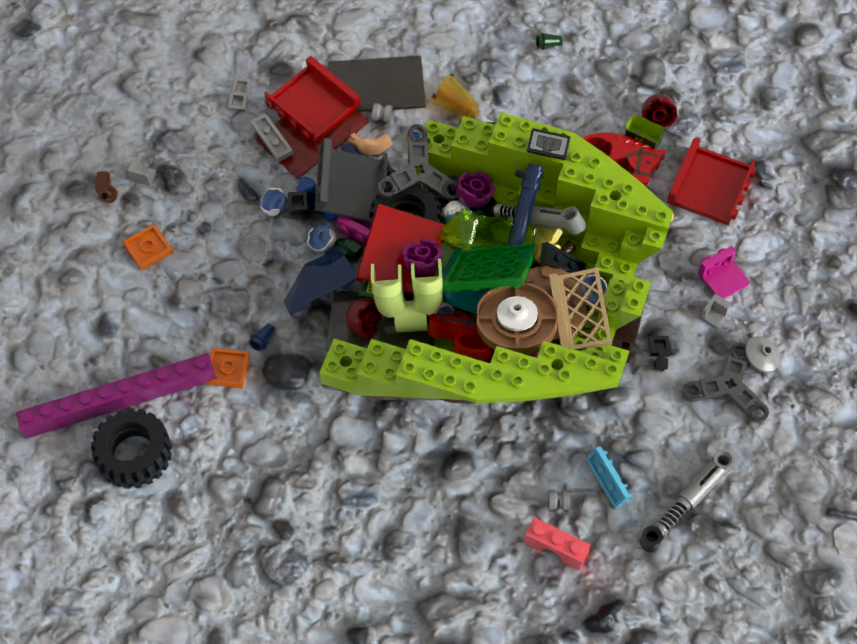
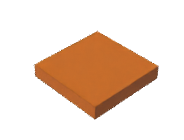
M155 224L122 241L124 247L141 271L174 253Z
M212 348L210 359L217 379L209 380L205 385L244 389L250 352Z

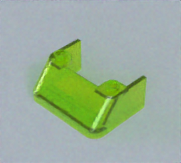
M461 209V212H456L444 225L438 237L467 251H471L472 245L480 247L507 246L514 217L508 216L507 219L476 215L472 214L473 211ZM528 226L523 244L534 243L537 229Z

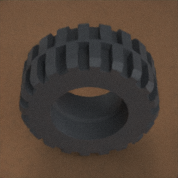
M417 183L390 198H383L377 194L369 209L370 227L378 204L400 211H412L425 219L442 224L441 204L434 193L431 194L430 189L426 187L421 188V185ZM390 186L384 188L386 193L392 190Z
M128 408L126 412L119 410L116 412V415L106 417L107 421L105 423L101 422L98 425L99 431L94 432L92 437L94 441L91 442L92 457L100 473L108 482H112L117 487H120L122 484L124 489H131V486H135L136 489L142 488L144 483L148 485L153 483L152 479L155 477L159 479L163 475L161 471L168 468V461L172 457L171 441L163 422L157 419L153 413L148 412L147 414L143 409L135 411L134 408ZM141 436L150 440L147 451L138 459L121 461L114 457L117 446L126 438Z

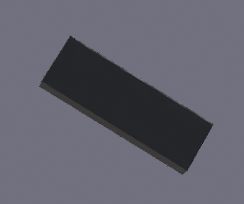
M548 242L542 243L541 263L551 268L565 270L568 273L586 270V262Z

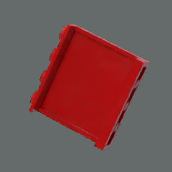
M310 56L306 59L307 67L272 95L267 92L264 95L265 104L269 109L275 110L282 120L288 121L294 130L297 129L306 140H310L315 144L361 105L360 97L355 91Z
M694 138L671 187L667 203L729 226L731 220H735L739 212L736 209L737 206H741L745 198L742 195L743 192H747L751 183L748 181L749 177L753 178L757 168L754 167L756 160L753 159L751 165L699 147L701 140Z
M378 204L355 281L363 283L364 280L371 282V264H374L376 281L398 279V265L401 264L403 293L414 296L411 272L406 268L403 259L404 247L410 242L411 245L418 243L420 239L434 240L438 242L440 247V243H444L447 234L444 231L445 225ZM436 273L425 277H434Z

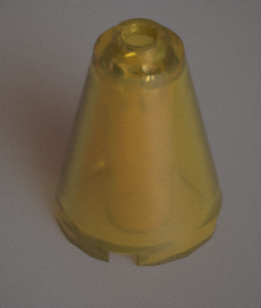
M452 73L443 79L437 87V95L433 93L430 102L462 117L475 119L481 111L477 101Z

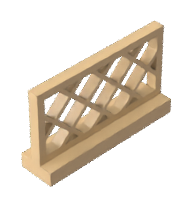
M598 267L559 276L557 273L550 274L552 295L557 305V325L561 346L580 351L587 349V347L595 348L612 344ZM595 274L596 280L592 286L583 282L587 276ZM573 279L577 283L572 290H569L565 287L564 281ZM580 285L589 289L583 298L575 293ZM592 291L599 295L595 305L586 300ZM572 296L580 300L575 309L567 303ZM584 303L592 307L586 316L578 312ZM595 310L603 315L598 323L590 319ZM575 314L584 319L578 328L571 324ZM587 321L596 326L590 335L581 330ZM598 329H601L606 333L607 339L596 340L593 336ZM578 333L587 337L583 344L575 345L574 339Z

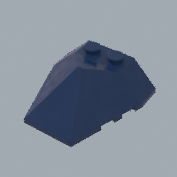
M338 246L331 247L325 251L323 256L304 264L283 302L289 314L293 315L312 306V301L318 298L324 300L328 297L326 294L334 290L340 292L357 282L355 281L357 274Z

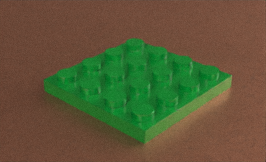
M537 243L461 250L442 284L444 292L478 291L483 288L495 290L501 287L517 288L523 285L538 251Z

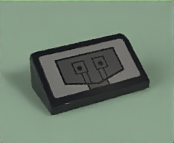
M532 128L527 152L566 160L571 137Z

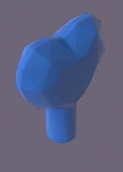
M300 178V185L296 188L297 192H316V183L311 178Z

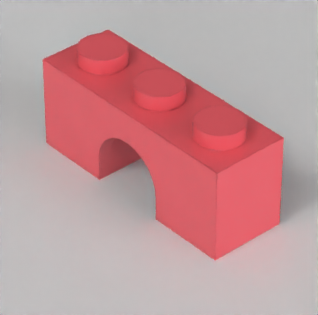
M535 517L525 533V544L541 552L544 549H549L561 557V562L579 571L589 553L590 544Z

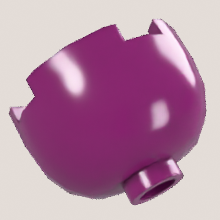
M468 171L461 174L458 180L456 193L462 204L469 208L478 209L491 201L496 189L492 185L493 180L488 175L477 171L476 174H468Z
M420 239V242L412 245L410 242L403 250L405 266L411 272V264L414 263L416 276H430L439 270L438 259H441L442 264L443 251L438 246V242L431 239Z

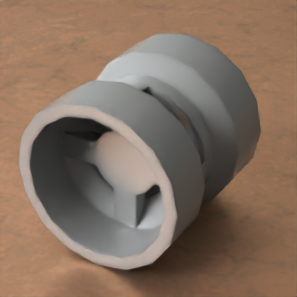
M374 103L372 121L383 119L385 123H390L393 106L386 105L383 107L381 104Z
M548 490V510H556L557 508L569 510L570 491L562 490L561 492H556L555 490Z

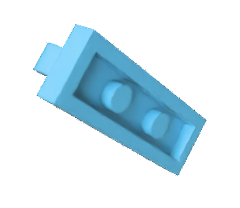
M601 446L595 447L585 460L614 509L620 508L633 494L628 493L626 490L627 484L622 483L621 478L612 465L613 461L608 460L606 456L608 452L603 451Z

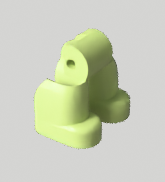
M438 259L439 276L415 278L414 263L411 264L412 287L414 290L412 301H406L404 298L401 264L398 265V279L376 281L374 264H371V286L375 304L383 316L394 317L396 333L428 331L427 315L436 313L441 307L443 300L441 259Z

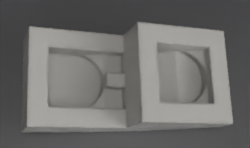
M234 77L228 109L246 111L252 87L251 79Z

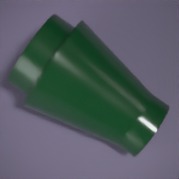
M541 33L536 36V47L541 50L561 46L563 42L561 35Z

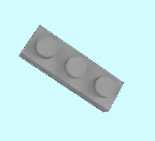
M266 113L250 121L251 126L277 162L293 155L292 148Z

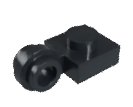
M649 336L650 357H658L654 361L655 370L664 372V370L668 369V359L664 357L670 356L671 353L669 336Z

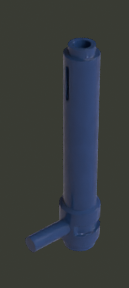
M528 163L524 171H515V176L522 179L520 185L522 189L507 246L524 243L536 194L541 186L539 182L544 175L542 166Z

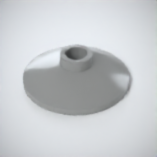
M755 336L747 341L745 354L749 363L761 372H771L778 367L780 362L779 352L770 340L761 336Z

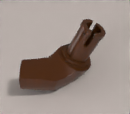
M107 171L97 172L95 190L99 195V199L106 203L114 202L117 199L118 192L111 185L110 173Z

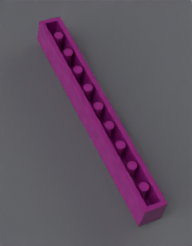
M205 353L17 411V421L20 431L25 439L198 386L217 378L209 353Z

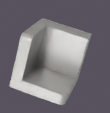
M135 156L127 170L130 181L151 186L157 173L155 169L144 167L141 158Z
M714 294L703 309L700 319L714 328H718L728 314L732 303Z

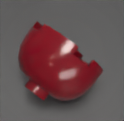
M654 94L643 103L641 114L642 118L662 127L668 126L669 128L677 119V108L669 96Z
M360 298L353 301L346 310V324L354 335L369 339L378 332L379 329L376 327L379 319L382 320L383 315L378 311L373 299Z

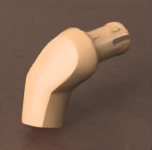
M353 133L350 136L355 140L348 139L349 144H353L358 148L359 153L364 155L381 154L393 145L387 134L376 139H363Z

